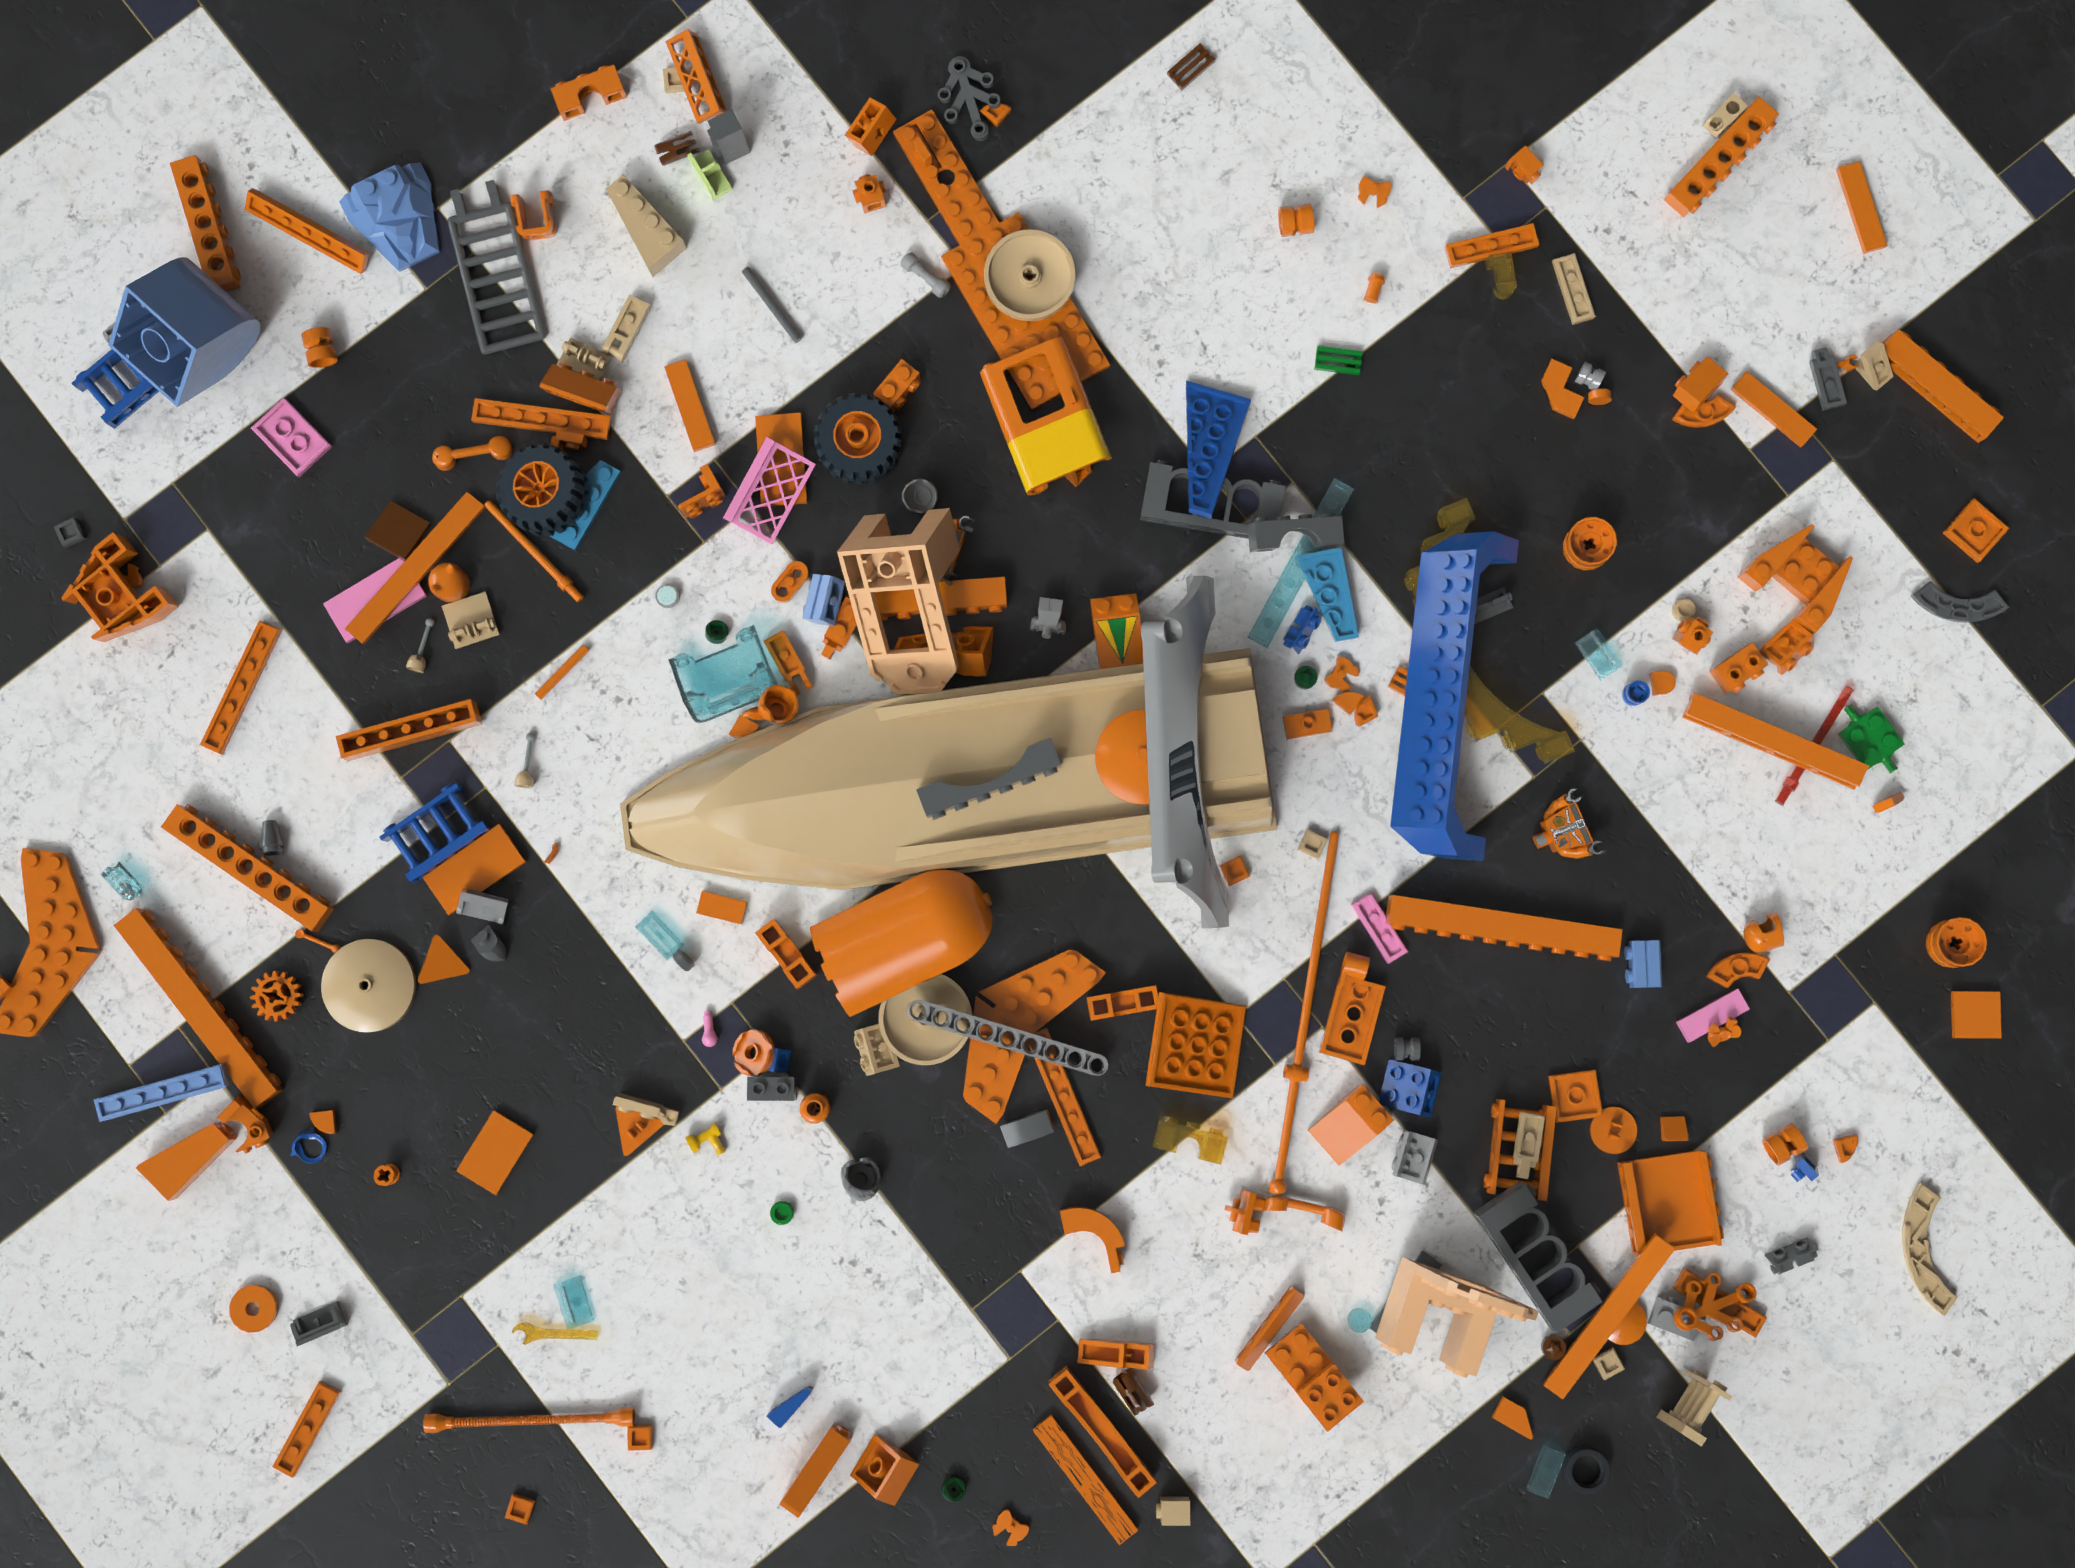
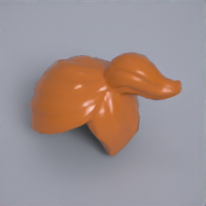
M772 685L762 692L758 700V706L743 712L742 716L743 718L746 717L757 721L765 719L776 724L790 722L798 712L797 692L790 687Z

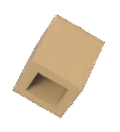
M1160 1497V1504H1156V1518H1160L1162 1526H1190L1189 1497Z

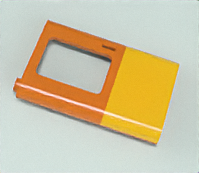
M1056 337L999 362H991L983 366L980 372L982 381L1027 495L1039 494L1048 488L1047 483L1101 460L1112 459L1064 338ZM1043 354L1048 360L1065 407L1025 424L1019 414L1004 371Z

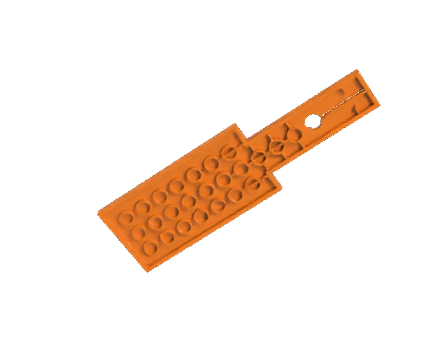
M933 110L894 130L895 138L959 244L958 247L943 254L941 259L1000 359H1006L1050 339L1062 337L1065 340L1081 383L1109 368L1108 360L1071 298L1057 313L1038 321L1014 319L1001 312L993 304L988 296L984 282V267L987 257L998 241L1013 232L1028 230L1027 224L1019 212L999 223ZM918 137L923 139L932 154L933 162L927 167L924 166L914 149L913 140ZM950 170L954 173L955 180L951 185L946 186L938 182L937 177L941 171ZM1029 276L1027 280L1031 281L1033 277ZM1043 354L1007 369L1031 411L1061 395L1048 360Z

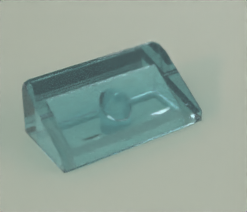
M1598 628L1575 642L1600 681L1623 666Z
M580 1275L554 1284L567 1329H573L594 1321Z
M1543 1444L1526 1489L1531 1493L1549 1499L1566 1454Z

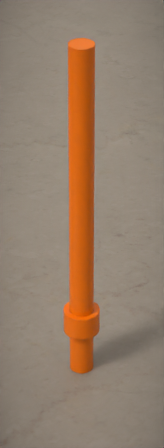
M492 500L485 503L484 506L557 581V585L562 591H567L579 603L584 596L573 585V581L567 575L564 576Z

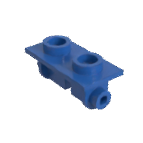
M1306 605L1304 608H1301L1294 620V623L1300 625L1299 629L1291 626L1283 638V645L1289 649L1293 647L1298 655L1302 649L1307 647L1313 630H1316L1321 623L1322 615L1316 607L1313 609Z

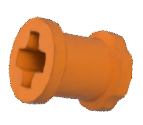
M394 1164L381 1165L374 1171V1180L378 1185H392L400 1178V1170ZM385 1171H390L391 1173L388 1179H384Z

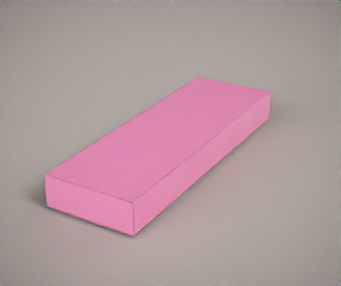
M1372 893L1351 904L1387 964L1408 952L1396 931L1391 929V924L1385 923L1386 915Z
M1735 989L1676 1021L1689 1043L1708 1033V1028L1714 1022L1719 1027L1726 1023L1727 1017L1735 1018L1748 1011L1749 1007L1739 989Z

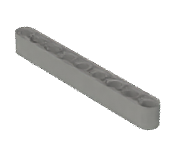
M924 1000L912 1001L907 1006V1016L911 1020L1090 1075L1099 1076L1108 1069L1107 1059L1097 1053ZM916 1004H920L924 1008V1013L921 1017L914 1016L912 1008ZM938 1011H943L946 1014V1021L943 1024H938L935 1021V1014ZM962 1017L967 1019L969 1023L965 1031H961L957 1026L958 1020ZM984 1024L988 1025L991 1030L990 1035L986 1038L980 1035V1028ZM1006 1031H1009L1013 1036L1012 1042L1008 1045L1002 1041V1035ZM1028 1038L1033 1039L1035 1042V1047L1032 1051H1027L1024 1047V1042ZM1050 1045H1054L1057 1049V1054L1053 1058H1050L1046 1053ZM1072 1052H1076L1079 1056V1060L1075 1065L1069 1062V1055ZM1095 1058L1101 1063L1098 1071H1093L1091 1068V1062Z

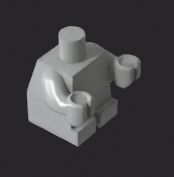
M1040 597L1038 616L1032 618L1030 629L1032 631L1034 629L1042 631V637L1046 639L1051 638V632L1057 634L1061 632L1064 635L1066 623L1064 620H1061L1063 600Z

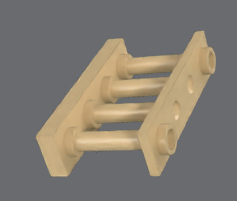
M1686 1369L1684 1374L1692 1378L1690 1384L1674 1410H1670L1667 1413L1661 1409L1657 1418L1702 1447L1707 1439L1700 1434L1702 1424L1720 1396L1729 1401L1732 1396L1726 1393L1728 1388L1720 1382L1714 1380L1711 1383L1707 1381L1708 1377L1695 1369L1692 1373Z

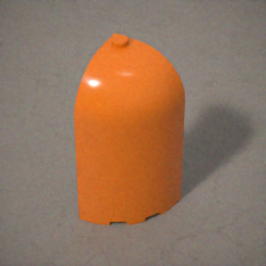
M933 870L910 878L811 926L810 932L815 951H821L824 960L821 967L828 981L833 980L839 991L835 995L846 1013L851 1017L970 959L984 945L991 932L993 919L990 906L993 904L988 893H983L976 882L970 877L952 870Z

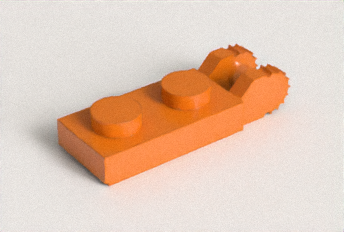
M784 630L763 641L784 680L788 682L791 689L797 692V696L800 695V690L792 680L800 674L808 690L813 688L805 674L806 670Z

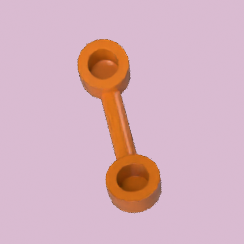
M495 436L485 445L452 450L449 446L441 445L433 451L432 460L439 470L448 471L455 466L456 459L491 453L498 460H506L511 457L513 446L504 436Z
M1278 1195L1265 1199L1263 1209L1265 1211H1287L1288 1207L1322 1215L1321 1223L1343 1232L1345 1215L1333 1207Z

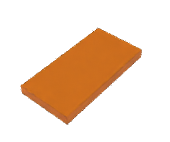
M801 413L755 416L758 452L766 437L804 457ZM777 448L773 456L776 466L788 462L786 453ZM790 455L791 461L798 460ZM771 461L767 468L773 467ZM800 461L792 464L796 477L805 475V463ZM790 465L776 468L780 481L793 478ZM774 469L764 472L762 478L765 486L777 483ZM803 478L797 479L798 486ZM794 480L781 484L785 497L795 494L797 489ZM806 484L795 504H807ZM779 485L766 488L769 502L782 498ZM762 489L760 490L761 504L766 503ZM792 498L786 499L787 505H789ZM779 501V502H776V503H772V504H770V505H771V506H782V505H784V502H783V501Z
M498 824L422 878L446 913L452 915L457 911L463 888L483 893L526 863V860L501 824Z

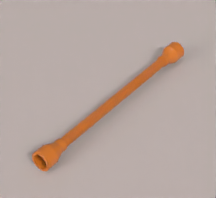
M622 1407L615 1411L601 1414H559V1416L557 1414L556 1416L526 1415L454 1418L435 1413L425 1414L423 1425L425 1433H438L446 1429H453L455 1426L545 1425L549 1423L573 1424V1422L574 1424L576 1422H605L606 1424H615L620 1427H634L635 1408Z

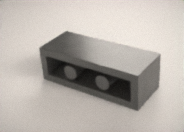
M733 109L707 120L710 127L707 133L718 159L723 158L725 164H728L750 153L742 127Z

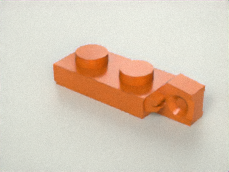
M845 597L839 608L835 626H829L822 641L826 646L821 655L831 660L836 650L841 652L843 648L845 649L857 627L851 601L848 597Z

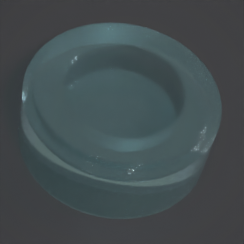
M1353 1309L1348 1315V1325L1353 1331L1363 1333L1371 1327L1372 1318L1365 1309Z

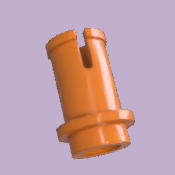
M1371 273V276L1367 279L1369 284L1363 299L1364 301L1374 304L1378 303L1382 285L1386 282L1384 280L1385 276Z

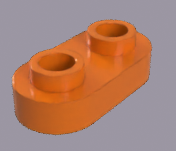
M800 561L791 562L773 583L771 594L777 602L787 603L791 601L808 580L809 571L804 563ZM797 570L802 572L799 578L794 577V572ZM782 588L787 589V594L784 596L779 594Z

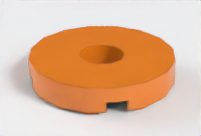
M757 1029L741 1033L733 1047V1056H735L736 1061L734 1062L735 1067L740 1073L747 1076H760L767 1072L775 1056L771 1037L766 1032ZM755 1047L756 1055L752 1059L750 1052L751 1049Z
M248 1285L238 1290L232 1297L229 1305L230 1318L233 1324L242 1331L248 1333L262 1331L269 1327L276 1319L278 1301L274 1293L267 1287ZM251 1302L259 1305L257 1315L251 1314L248 1310Z

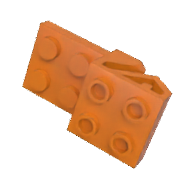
M1299 1323L1264 1352L1327 1432L1364 1402L1302 1323Z

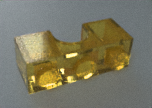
M1165 1116L1164 1120L1158 1119L1152 1147L1176 1153L1178 1143L1183 1138L1191 1137L1199 1145L1198 1159L1222 1164L1228 1139L1227 1136L1223 1135L1224 1131L1211 1127L1209 1132L1200 1130L1201 1125L1187 1122L1186 1126L1177 1124L1178 1119Z

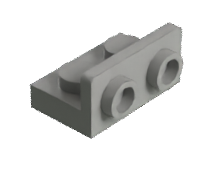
M1665 1295L1664 1299L1656 1297L1648 1324L1694 1341L1697 1329L1693 1328L1689 1331H1683L1674 1323V1312L1678 1308L1683 1307L1678 1305L1679 1300ZM1682 1315L1683 1322L1687 1323V1318ZM1706 1316L1699 1318V1320H1705Z

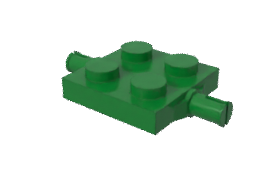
M1852 704L1846 707L1844 711L1852 721L1837 734L1855 759L1869 765V769L1878 763H1883L1889 774L1897 770L1898 767L1890 757L1905 743L1879 707H1875L1862 715L1858 714Z

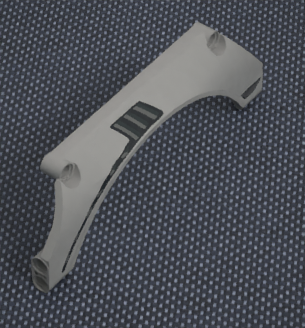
M1209 576L1186 577V596L1174 609L1165 615L1164 621L1143 622L1141 625L1152 849L1151 874L1155 883L1176 882L1177 888L1187 894L1200 907L1202 928L1229 927L1228 890L1218 869L1208 832L1202 795L1198 742L1201 668L1207 636L1216 614L1214 578Z

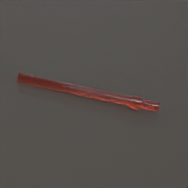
M1845 686L1811 742L1821 745L1854 690L1851 687ZM1796 766L1792 774L1786 777L1782 784L1784 787L1775 800L1777 804L1784 805L1791 792H1794L1798 787V781L1805 769Z

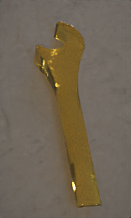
M529 1322L519 1323L512 1330V1333L516 1330L525 1332L526 1339L523 1342L525 1345L540 1339H598V1330L543 1329Z

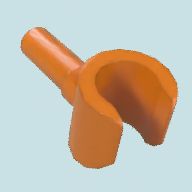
M1850 355L1843 361L1836 362L1837 368L1852 371L1859 365L1853 366L1850 364V361L1858 357Z

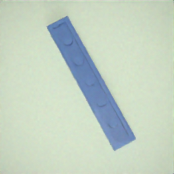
M225 1063L97 1098L94 1099V1104L99 1122L231 1085Z

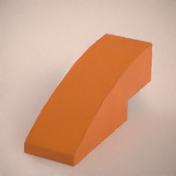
M1079 1339L1078 1363L1149 1370L1154 1366L1155 1344L1118 1340Z

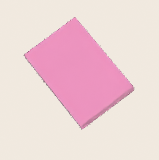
M285 397L251 427L298 477H301L332 448V445Z

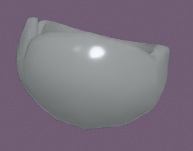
M919 478L906 484L902 492V499L908 510L926 513L934 508L938 500V493L931 481Z

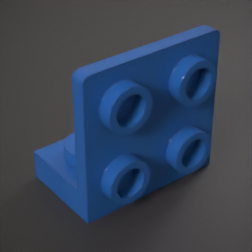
M1389 1060L1379 1103L1382 1106L1431 1118L1442 1073Z

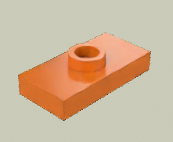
M1329 709L1282 717L1286 740L1332 732Z

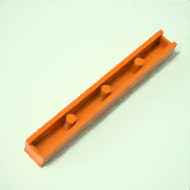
M1693 693L1689 697L1688 705L1682 717L1855 790L1856 786L1860 787L1864 775L1870 767L1697 693Z

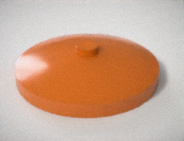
M1145 709L1132 710L1113 719L1102 731L1095 751L1096 770L1103 785L1118 799L1135 805H1150Z

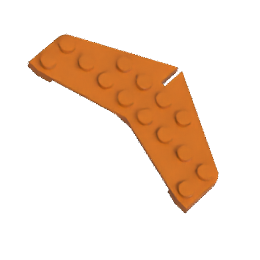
M22 848L21 868L30 944L12 980L11 985L14 988L5 996L0 1006V1033L34 1037L40 1034L100 955L98 953L79 951L80 947L101 949L69 858L63 853Z
M1067 950L979 991L996 1006L993 1009L976 996L973 1016L1033 1034L1099 983L1106 972L1077 951ZM984 1024L980 1028V1035L984 1038L988 1037L991 1030L988 1025ZM1006 1031L1002 1035V1041L1007 1045L1010 1044L1013 1036L1009 1031ZM970 1038L963 1092L965 1101L997 1124L1004 1114L1025 1055ZM1028 1038L1024 1042V1047L1026 1050L1028 1048L1031 1038Z

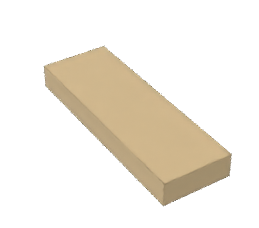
M1575 253L1553 259L1552 264L1572 325L1594 319L1596 316Z

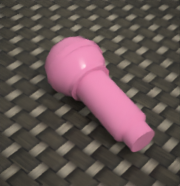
M705 1011L703 1016L704 1033L702 1042L705 1046L712 1047L716 1045L718 1037L713 1028L711 1011Z

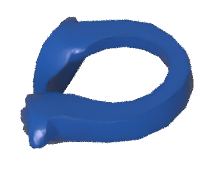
M314 1126L300 1132L292 1142L290 1156L296 1155L306 1163L314 1164L319 1162L326 1154V1141L314 1131ZM303 1138L319 1141L322 1145L321 1154L317 1158H309L301 1147L299 1140Z

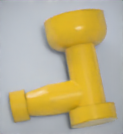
M715 1122L711 1124V1128L697 1136L690 1134L685 1137L694 1154L701 1149L700 1144L707 1140L716 1150L718 1156L726 1151L718 1138L722 1134Z

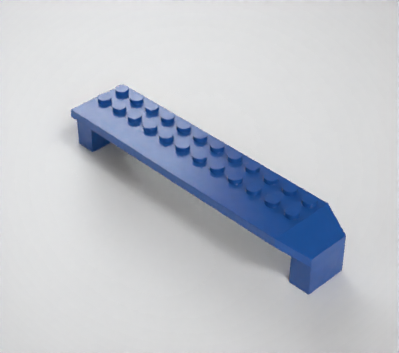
M1494 531L1455 534L1422 552L1420 559L1390 827L1420 854L1444 859L1484 861L1486 838L1465 833L1454 808L1480 574L1489 564L1517 563L1519 540Z

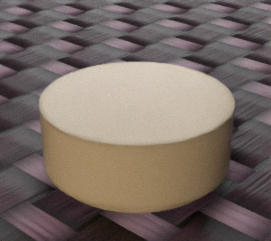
M1682 598L1672 606V615L1677 621L1681 622L1683 619H1687L1688 616L1693 618L1696 615V605L1690 599Z

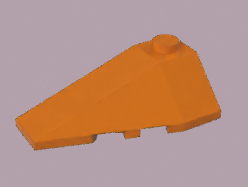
M969 626L963 627L962 632L951 633L959 663V668L955 673L974 677L986 676L991 664L993 627ZM925 633L899 637L894 650L929 647Z

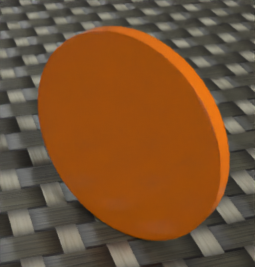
M1619 1107L1602 1109L1603 1116L1593 1118L1590 1124V1135L1594 1144L1600 1150L1610 1154H1619L1627 1151L1634 1144L1637 1137V1125L1634 1118L1629 1112Z

